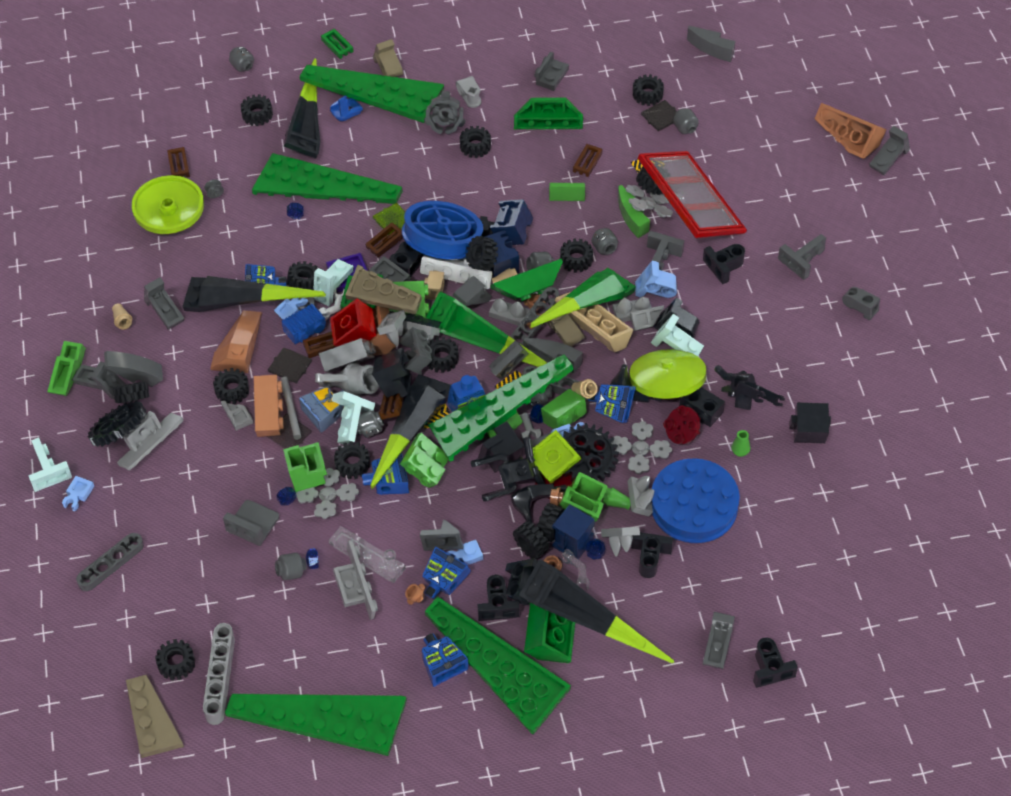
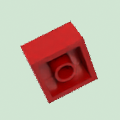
M358 298L330 318L333 343L336 347L360 338L370 341L377 335L372 308Z

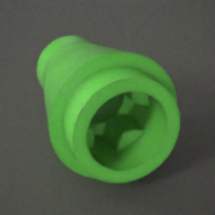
M745 430L737 432V436L731 445V449L736 456L743 457L750 452L749 434Z
M607 487L602 502L606 506L629 510L631 506L630 498L613 487L612 489Z

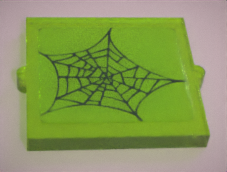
M395 203L373 215V219L382 229L390 223H394L402 230L405 223V211L398 203Z

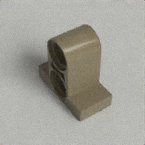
M390 39L376 44L373 60L375 63H378L382 74L391 77L403 75L401 64L394 51L393 40Z
M568 314L547 321V325L555 331L565 345L573 347L585 338Z

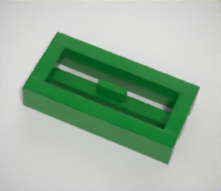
M335 28L321 35V41L339 59L343 58L342 55L347 56L348 52H354L353 46Z

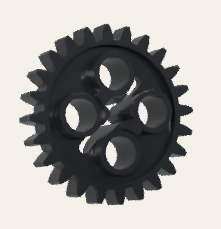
M137 400L134 402L130 401L128 404L125 402L122 406L118 405L115 410L111 409L110 413H105V416L99 418L98 422L94 423L87 437L97 447L100 445L103 447L105 444L109 445L113 441L115 443L118 438L122 439L125 434H130L131 430L136 429V426L141 424L140 421L145 419L144 416L147 414V410Z
M585 423L584 428L577 424L576 430L570 427L569 433L563 432L564 439L581 457L580 462L565 472V477L572 476V482L579 472L597 481L599 478L604 482L605 476L610 477V471H615V465L618 463L616 457L619 455V452L615 450H617L618 445L612 444L615 439L614 437L608 439L609 431L604 434L602 433L603 427L596 430L595 424L588 428V424ZM575 441H582L584 445H577ZM594 446H601L603 450H597ZM590 463H596L599 467L593 468L590 466Z

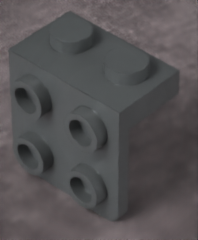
M246 500L235 515L227 512L223 517L227 532L261 546L278 521L279 513L251 500Z

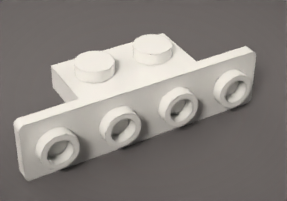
M423 256L421 260V274L429 275V271L444 272V279L463 284L472 276H475L485 285V289L490 288L492 271L477 270L469 267V263L466 261L468 257L449 260Z

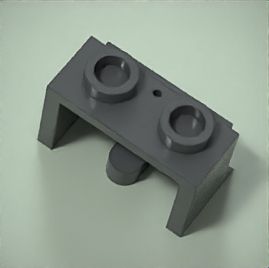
M412 327L399 339V344L411 348V351L407 350L405 352L410 360L405 365V369L422 375L421 370L432 361V349L427 343L428 335L423 330Z

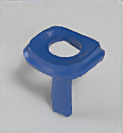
M346 95L330 107L332 115L342 122L360 114L363 110L362 106L355 99H347Z

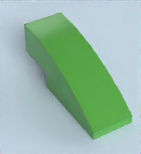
M620 185L618 186V203L622 217L635 236L640 238L649 232L650 219L644 215V211H638L632 207L629 199L635 197Z
M63 342L61 354L57 356L48 393L67 396L74 383L72 379L83 361L86 350L83 344Z

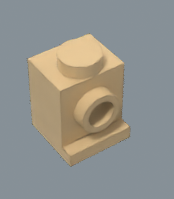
M429 271L428 278L424 280V284H428V295L425 296V299L435 300L439 292H443L445 285L444 272Z

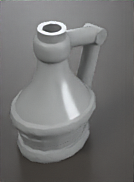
M350 363L337 374H315V382L319 383L320 386L329 388L333 386L339 387L355 396L373 394L379 387L372 375L374 367L372 365L362 366L358 363Z

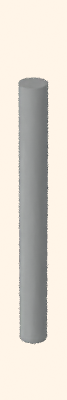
M282 377L280 381H282V389L293 437L298 440L301 438V432L287 377Z

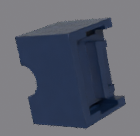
M524 199L499 201L500 209L494 225L490 226L493 234L505 230V236L509 237L505 242L512 240V245H523L527 238L526 227L531 226L533 220L530 210Z
M505 230L485 236L493 239L497 243L495 247H498V251H496L498 257H495L497 262H493L494 267H490L489 270L492 271V278L509 268H515L517 274L519 273V254L515 248H512V240L505 242L509 239L508 236H505Z
M569 504L552 525V528L555 529V541L552 547L578 561L594 540V533L591 531L595 526V519Z

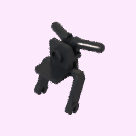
M720 365L715 366V372L723 380L731 381L730 385L721 388V392L728 393L729 397H736L735 408L751 410L752 399L758 403H762L763 399L775 406L780 407L783 405L778 402V399L784 401V396L757 385L753 374H749L746 371H740L736 374L727 373Z
M530 437L524 438L526 458L519 457L517 460L511 461L508 459L507 454L499 453L482 459H474L470 462L472 467H477L500 459L504 461L498 469L505 488L483 494V501L514 492L517 488L516 482L534 478L537 485L546 484L538 471V467L534 465L535 458Z

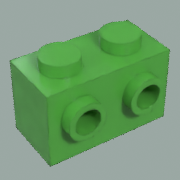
M571 389L566 390L541 408L543 423L552 429L567 424L571 425L587 413L585 398Z

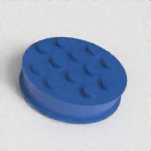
M423 201L410 206L405 212V223L402 227L403 239L410 247L427 256L449 260L466 258V253H468L466 248L470 247L468 245L469 241L472 242V238L481 236L483 233V224L473 212L462 206L443 201Z
M683 459L666 466L655 478L652 489H654V496L651 501L652 516L660 529L669 536L688 543H705L723 536L733 526L738 513L739 489L734 478L720 465L704 459Z

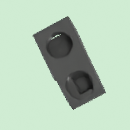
M851 287L842 297L843 303L848 308H854L863 313L864 318L869 321L879 311L880 298L863 289Z

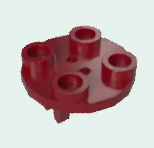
M681 405L674 409L663 423L668 438L676 444H688L700 434V418L695 410Z

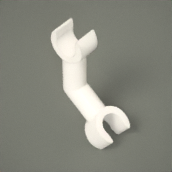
M336 289L334 291V306L327 309L324 307L319 309L320 313L325 317V321L330 315L341 310L340 305L343 293L337 294Z

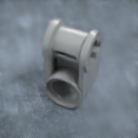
M469 76L456 81L457 90L467 106L471 108L480 106V87L477 85L474 77Z

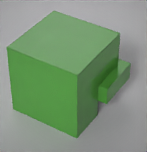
M319 442L303 447L296 445L283 449L295 492L326 484L324 476L327 475Z
M579 472L570 487L566 488L560 505L566 509L570 504L593 517L596 522L604 503L601 500L608 486Z

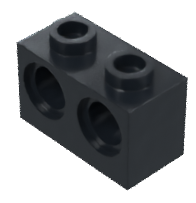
M404 241L399 245L395 254L390 256L389 260L412 277L421 266L422 257L427 255L416 251Z
M701 387L689 395L680 397L679 406L692 408L697 412L700 423L711 427L723 414L725 401Z

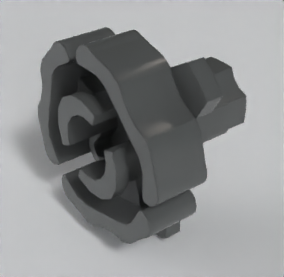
M442 91L441 96L432 99L430 105L427 106L424 120L438 134L443 132V127L438 126L436 122L441 126L453 123V126L446 127L445 133L450 134L455 132L458 126L463 127L466 120L463 118L464 109L459 107V100L450 96V91Z

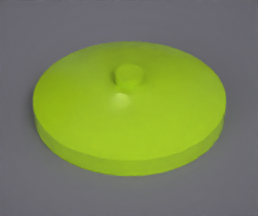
M170 175L154 178L143 184L136 191L132 199V212L136 222L145 230L157 234H172L189 228L200 218L204 209V199L200 188L193 181L181 176Z
M676 349L657 350L647 353L635 360L630 368L632 386H635L638 392L653 398L671 399L689 395L701 388L706 380V365L703 360L693 353Z

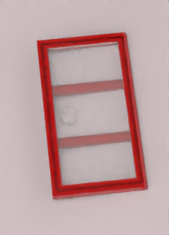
M688 151L639 154L637 159L695 238L744 234L747 232L745 226Z

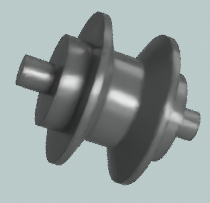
M217 179L208 181L204 186L209 198L220 197L224 192L221 182Z

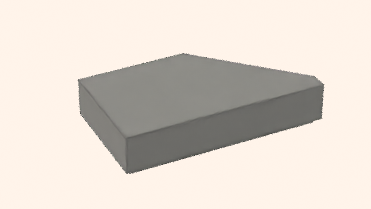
M664 305L630 312L633 331L653 327L663 311Z
M224 400L221 401V405L236 431L253 424V419L244 405H234Z

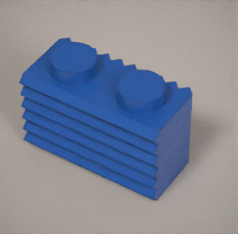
M311 303V305L301 309V311L299 310L288 318L283 319L282 327L284 333L295 345L303 342L302 340L308 339L309 336L315 333H321L326 327L325 317Z

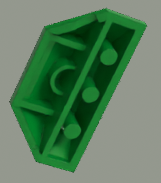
M530 98L514 114V129H583V114L567 98Z
M562 258L495 282L490 287L492 290L513 300L519 298L521 301L532 298L531 294L536 292L540 295L546 288L553 285L563 263Z

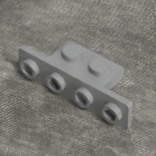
M149 411L144 416L145 419L140 421L141 424L136 426V429L131 430L130 434L124 435L123 439L130 451L117 462L118 465L127 470L134 468L184 421L183 418L170 413L159 422L155 413Z
M349 540L347 552L351 564L333 568V573L344 607L365 603L369 618L372 620L378 611L375 599L372 600L370 593H372L370 582H366L364 577L366 575L364 564H360L358 559L360 558L358 546H354L353 540Z

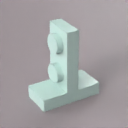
M337 259L327 271L318 268L314 272V290L324 291L326 296L314 297V300L330 306L333 303V292L353 272V265Z
M672 314L657 331L651 343L657 347L664 341L676 350L690 352L698 356L704 345L675 326L679 317Z
M345 391L335 393L332 396V402L344 406L341 413L342 420L338 430L337 443L350 444V441L354 443L360 412L364 413L374 410L375 403Z
M39 438L31 440L43 469L28 475L35 492L72 478L66 461L54 465L52 458L48 459L46 456L50 454L46 444H41Z

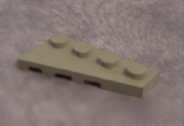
M357 265L345 294L348 300L354 301L358 298L366 304L398 311L404 310V312L417 314L422 301L420 294L403 286H398L387 278L383 279L376 273L365 270L360 265Z
M147 675L126 680L141 758L184 747Z

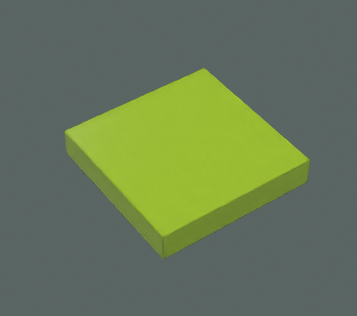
M554 430L533 448L534 465L538 467L540 473L550 484L581 460V457L557 430Z

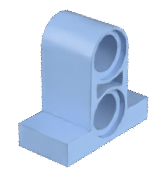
M651 261L635 281L637 297H642L647 292L665 298H671L677 294L676 276L659 270V262Z

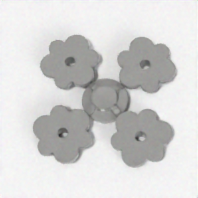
M627 185L625 190L635 197L629 199V203L632 204L635 210L645 211V209L655 208L654 211L660 217L672 216V210L666 206L658 205L669 203L664 194L653 195L650 193L652 198L644 197V191L638 186Z
M645 421L632 425V435L637 436V439L640 440L633 443V445L628 442L627 437L614 436L615 439L612 444L618 445L615 451H618L619 454L625 455L632 448L635 457L629 459L628 469L635 471L636 474L649 471V459L644 458L649 450L655 458L660 457L662 459H667L669 453L672 452V448L669 447L670 443L666 440H656L650 447L644 442L646 437L650 438L653 431V426L646 424Z
M332 468L326 470L327 475L324 476L326 482L324 486L326 487L320 490L319 493L315 490V487L296 492L298 502L301 504L311 503L319 495L322 502L315 506L314 515L322 519H327L336 514V504L331 503L335 500L336 495L340 497L341 501H354L355 495L359 494V490L356 489L357 487L354 483L343 484L337 491L330 487L333 483L339 481L338 477L340 476V472Z

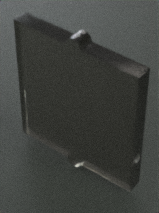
M664 100L641 112V115L648 121V124H651L657 131H660L674 124L673 119L677 111L675 107H672Z
M283 348L278 356L274 357L268 372L279 377H287L289 381L297 384L302 375L306 374L312 359Z
M285 414L283 416L284 429H281V435L266 437L286 449L303 444V440L312 430L298 422L301 438L298 440L294 439L289 415Z

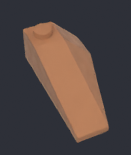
M243 310L214 352L211 370L224 371V369H227V371H230V368H234V371L240 369V373L242 371L248 373L262 312Z

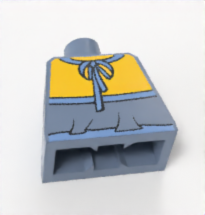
M329 387L321 388L299 398L301 410L321 433L341 417L343 405L332 402L334 393Z

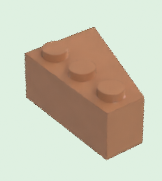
M277 375L254 376L255 432L257 437L281 436V429H284L283 417H281V411H283V400L281 399V392L283 391L282 381L278 380Z

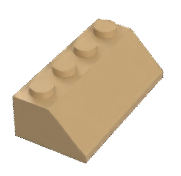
M569 293L556 297L555 302H559ZM597 304L568 313L581 329L590 333L596 340L607 346L609 350L617 352L627 347L633 329L601 305Z

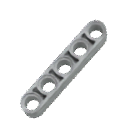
M228 623L218 624L213 632L203 702L205 718L211 725L220 724L225 717L235 644L233 630ZM215 691H220L218 694H212ZM212 710H218L216 713H210Z

